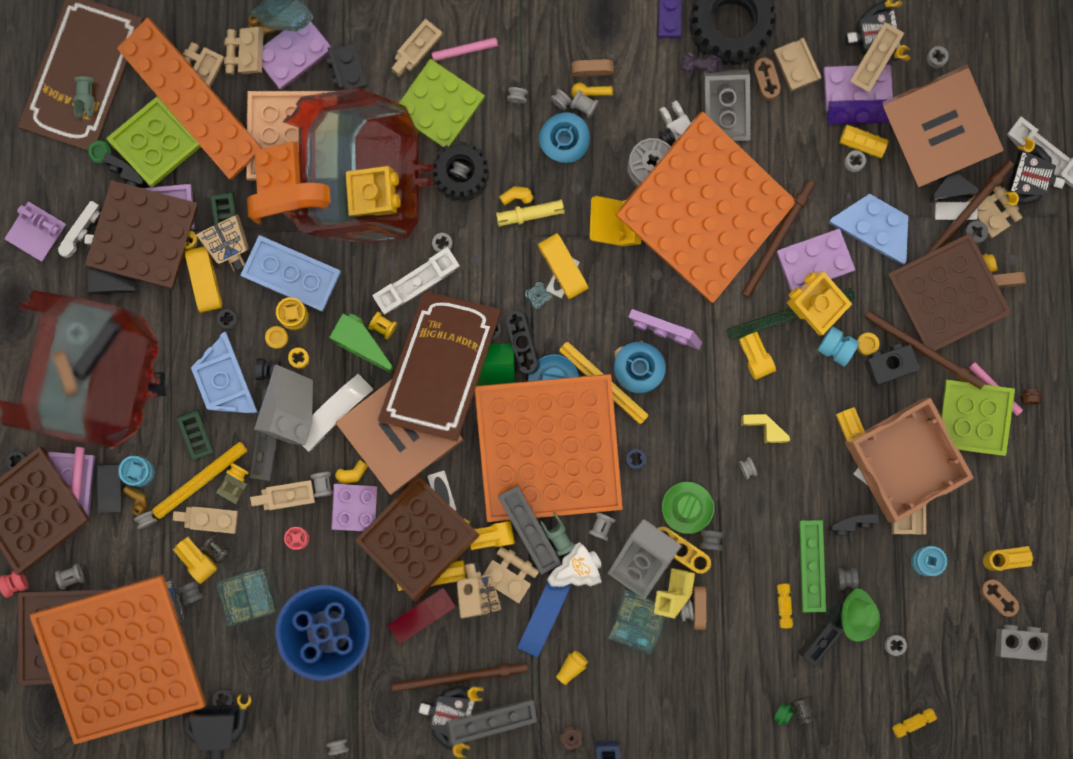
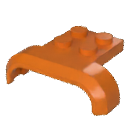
M291 141L255 150L257 194L247 198L248 217L252 221L261 224L260 218L307 207L327 209L331 203L330 186L321 183L300 184L298 143Z

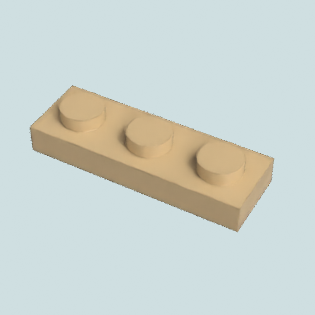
M884 22L850 82L870 92L904 33Z

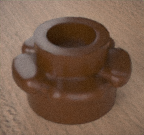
M1026 389L1020 398L1023 399V405L1041 404L1043 394L1038 393V389Z
M568 727L561 734L560 741L568 750L579 748L582 744V733L579 729ZM570 736H573L574 740L571 741L569 739Z

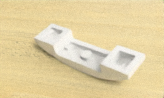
M1019 117L1007 133V136L1017 147L1018 145L1022 147L1025 145V140L1022 139L1023 136L1033 139L1052 158V164L1056 165L1054 175L1065 177L1064 183L1073 187V158H1068L1037 133V128L1023 117Z
M447 247L431 257L428 262L394 284H389L372 296L385 315L422 294L455 271L460 265Z
M359 374L353 377L312 415V426L306 444L302 446L310 452L337 425L336 421L350 412L356 405H359L374 389Z

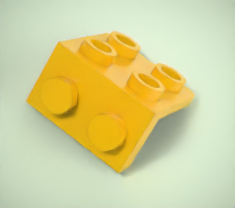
M600 196L592 197L590 215V239L592 241L618 246L641 244V239L615 216V213L626 200L620 201Z

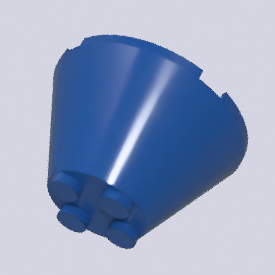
M314 586L298 592L282 608L276 624V639L282 658L291 669L310 679L328 680L346 674L360 662L369 643V621L362 605L348 592L333 586Z

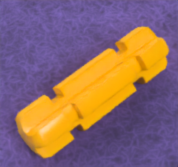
M778 584L777 591L780 594V597H778L779 615L781 616V619H779L780 627L783 629L792 628L793 619L790 617L792 615L791 597H789V593H791L790 585Z
M927 709L922 712L923 714H917L903 721V724L898 723L892 727L894 734L900 738L907 735L906 732L911 733L925 726L927 722L935 721L937 719L935 712L932 709Z

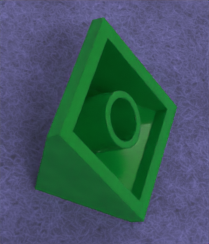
M512 343L490 344L476 386L514 383V350Z

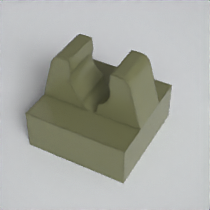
M227 473L216 493L237 504L248 484Z

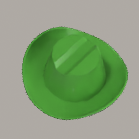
M681 482L672 486L665 494L662 503V513L666 523L673 530L683 534H692L701 531L710 523L714 514V503L711 495L701 485L693 482Z
M854 589L847 596L842 607V626L849 639L863 641L871 638L878 630L880 613L874 601L864 590Z

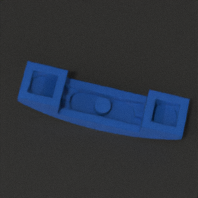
M547 582L517 647L518 649L535 657L539 656L571 584L564 587H551L549 582Z

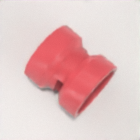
M300 527L290 528L284 536L285 544L294 550L304 549L310 539L308 532Z
M13 570L8 576H0V591L5 598L13 596L16 591L22 592L29 588L24 573L17 575Z

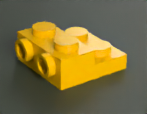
M384 166L346 172L349 216L356 217L372 214L379 216L397 213V207H400L399 194H395V186L399 184V178L394 169Z
M824 271L811 272L803 279L805 284L801 288L797 287L790 292L789 297L791 299L787 304L800 319H805L818 335H823L852 303Z

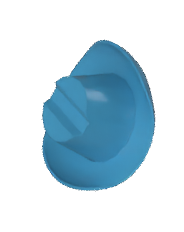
M568 112L559 113L544 123L539 133V143L543 152L551 159L570 163L579 160L586 153L590 143V133L586 123L579 116Z
M633 342L625 345L618 352L614 362V372L617 381L623 388L633 393H645L653 390L661 383L666 372V364L657 348L645 342Z
M547 355L539 359L540 367L536 373L529 374L528 381L579 377L575 365L568 358L561 355Z

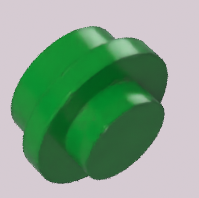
M95 141L89 146L88 154L94 162L104 163L105 153L111 155V148L104 141Z
M782 704L778 709L774 720L779 722V726L790 722L794 713L790 711L791 705L788 704L786 706Z

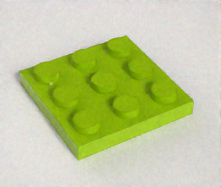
M430 59L394 109L393 115L442 148L446 145L450 147L485 99V95Z
M158 96L106 138L111 146L151 188L201 147Z
M945 380L941 418L952 443L958 450L1006 456L1015 389L984 385L980 390L968 382Z

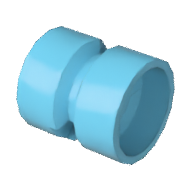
M831 326L817 351L827 357L832 355L835 362L845 367L856 351L859 342L850 336L843 337L842 331Z
M130 456L124 459L119 466V476L128 485L143 487L148 485L154 478V467L150 461L144 458Z
M921 547L913 553L911 565L919 575L937 576L945 570L947 557L938 547Z

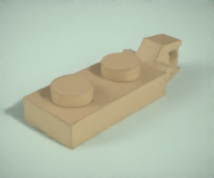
M425 19L397 51L395 56L397 62L392 67V72L400 77L406 69L411 71L413 67L415 68L442 37L443 33Z
M311 480L267 487L261 490L262 495L250 497L251 506L264 505V510H276L315 503Z
M187 507L186 513L174 511L173 521L185 522L184 527L192 530L236 534L239 511Z

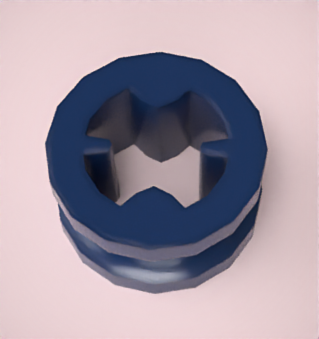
M633 449L626 455V464L629 468L638 470L645 465L646 455L642 450ZM638 453L641 455L640 460L642 463L640 465L636 463V466L632 465L630 455L634 454L635 456Z

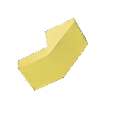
M766 414L741 416V426L764 425V443H787L790 441V437Z
M675 568L671 569L668 591H657L654 614L670 618L677 616L692 596L694 572Z

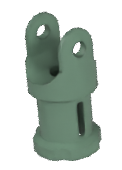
M87 76L75 77L76 96H74V114L77 118H81L83 116V108L85 107V113L91 116L94 112V97L92 96L94 78Z
M554 512L553 514L558 522L554 528L547 530L541 520L540 524L547 538L551 539L556 547L557 556L571 551L575 545L568 539L565 533L566 528Z

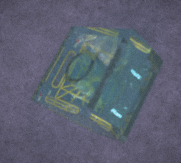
M265 0L250 12L267 29L298 31L308 26L314 18L302 0Z
M264 568L216 583L228 627L276 613Z
M625 590L608 639L651 655L659 639L665 616L654 614L656 601L649 598L644 600L636 593Z

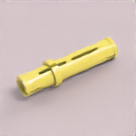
M562 200L524 208L518 206L515 207V210L497 212L496 217L499 227L513 223L523 224V221L564 214Z

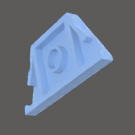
M868 194L829 221V224L901 265L906 263L908 215L873 195Z
M224 332L213 346L206 350L204 356L191 367L206 408L213 411L258 413L229 337Z

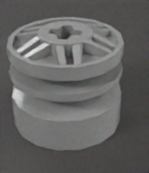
M648 138L634 146L629 157L627 173L630 181L636 188L654 168L652 164L648 165L649 159L652 162L657 161V164L671 148L668 143L660 139Z

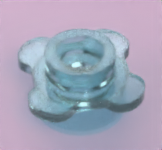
M537 282L531 290L525 291V297L530 299L532 307L535 309H539L542 304L551 300V294L544 289V284L541 282Z

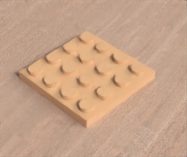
M248 91L247 131L262 148H267L294 141L298 143L300 180H337V91ZM255 158L247 165V180H256Z

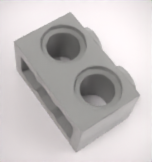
M1004 625V629H996L995 656L1046 661L1048 633H1041V628L1027 627L1026 631H1018V626ZM1009 635L1013 636L1015 641L1014 645L1010 648L1006 645V638ZM1032 637L1037 640V646L1033 650L1028 645Z

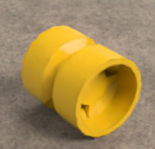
M285 298L279 302L276 308L277 319L289 330L302 329L309 320L307 308L296 298Z

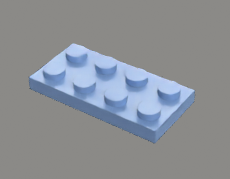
M259 235L240 276L284 296L296 298L303 304L323 312L341 274V270Z

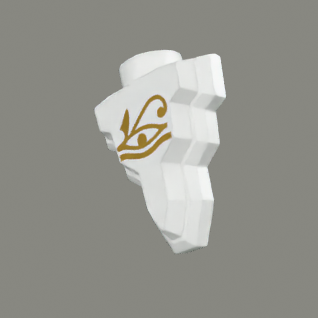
M579 542L563 558L562 565L555 568L547 580L551 587H564L571 583L576 586L587 584L590 587L601 583L598 569L601 568L600 559L594 551L588 553L587 549Z

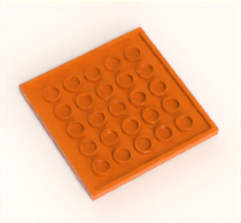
M700 112L615 213V216L710 303H714L793 207L795 199L704 112Z
M611 374L476 386L475 397L487 522L511 520L499 500L498 494L517 484L537 518L554 516V512L561 516L623 510Z
M163 575L37 611L30 615L74 744L206 706V701Z

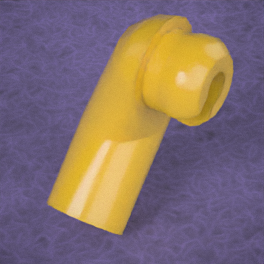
M515 186L500 195L499 199L504 206L514 199H522V202L528 204L533 200V195L529 188Z
M359 460L353 470H337L335 478L341 484L356 483L360 480L368 465Z

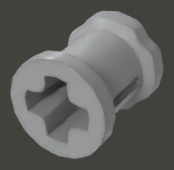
M579 90L570 108H576L585 113L586 117L590 118L599 101L597 99H590Z
M330 472L311 475L315 487L314 498L333 495L329 480Z
M597 512V520L589 534L607 541V534L611 524L615 523L616 520Z
M74 564L73 568L64 571H55L56 581L61 590H65L66 586L85 582L84 574L79 564Z

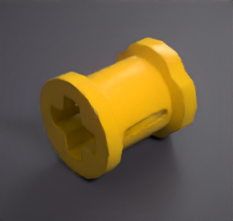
M377 312L371 320L368 329H374L388 340L398 323L395 321L392 323L382 317L380 312Z

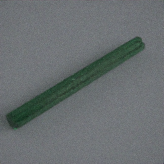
M852 288L841 291L849 301L855 298ZM791 308L728 328L727 335L730 340H734L799 317Z

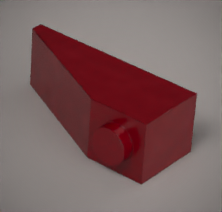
M442 588L387 626L398 643L401 644L457 606L447 590Z

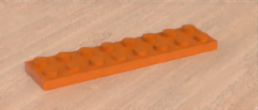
M146 18L117 47L118 51L229 179L233 180L255 158V150L263 149L150 18Z

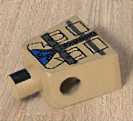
M238 214L197 234L200 241L218 264L228 260L233 271L245 266L240 253L247 251L249 247Z
M479 563L465 565L468 579L457 582L461 618L501 610L492 575L481 576Z

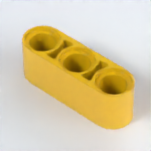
M558 233L537 244L569 300L589 289Z
M205 246L185 251L199 312L203 313L222 308V300L211 254Z
M666 527L657 528L660 531L666 532L668 537L678 544L686 546V555L679 557L676 554L675 560L695 573H705L710 569L711 560L705 553ZM697 557H702L706 562L702 570H698L694 566V560Z

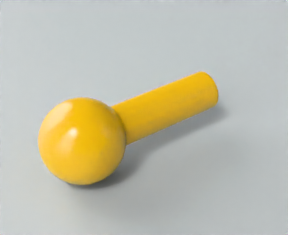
M577 83L571 89L573 98L579 90L585 96L613 95V86L587 87L583 83Z

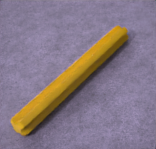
M569 342L564 343L560 348L559 352L568 358L585 376L604 375ZM612 382L613 401L638 424H642L647 419L648 414Z
M238 442L152 509L153 514L158 519L163 518L230 466L231 463L247 452V448L243 443Z

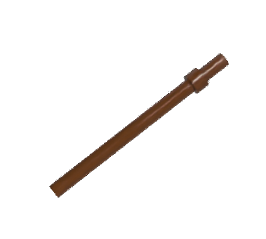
M1007 160L997 172L992 173L988 178V183L925 255L943 247L993 189L1003 183V178L1014 167V163Z
M808 179L800 194L797 193L795 196V204L790 209L742 292V295L750 298L801 208H805L809 201L808 196L816 184L812 180Z
M870 310L867 312L865 319L907 345L911 344L912 348L956 374V378L962 382L967 381L980 390L984 386L985 382L971 374V370L964 366H958Z
M506 663L500 664V667L394 682L391 683L392 692L497 676L506 678L511 677V674L528 672L527 663L515 665Z

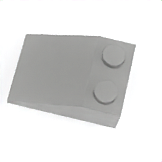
M748 69L704 71L705 114L733 141L751 140L750 73Z
M275 365L254 430L290 444L305 445L312 426L313 380Z
M643 519L628 539L608 574L645 600L675 557L681 545Z

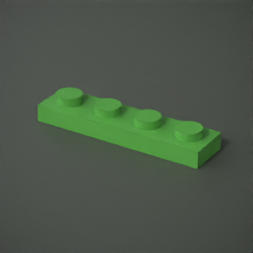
M823 520L799 521L802 612H826Z

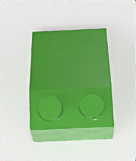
M351 313L349 316L342 314L330 339L336 345L393 375L395 372L394 368L364 327L362 319Z

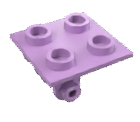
M28 201L25 207L21 205L18 208L17 213L20 215L4 239L43 262L66 224Z
M334 484L331 529L364 531L376 519L377 487Z

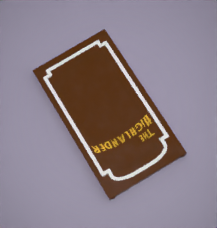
M65 0L18 128L88 151L89 146L93 142L99 141L128 63L117 47L144 19L140 16H135L90 0ZM78 76L94 78V84H92V96L94 97L93 115L88 116L85 113L84 107L83 116L77 118L74 114V96H76L74 78Z
M424 291L379 414L378 422L458 442L501 314V309Z

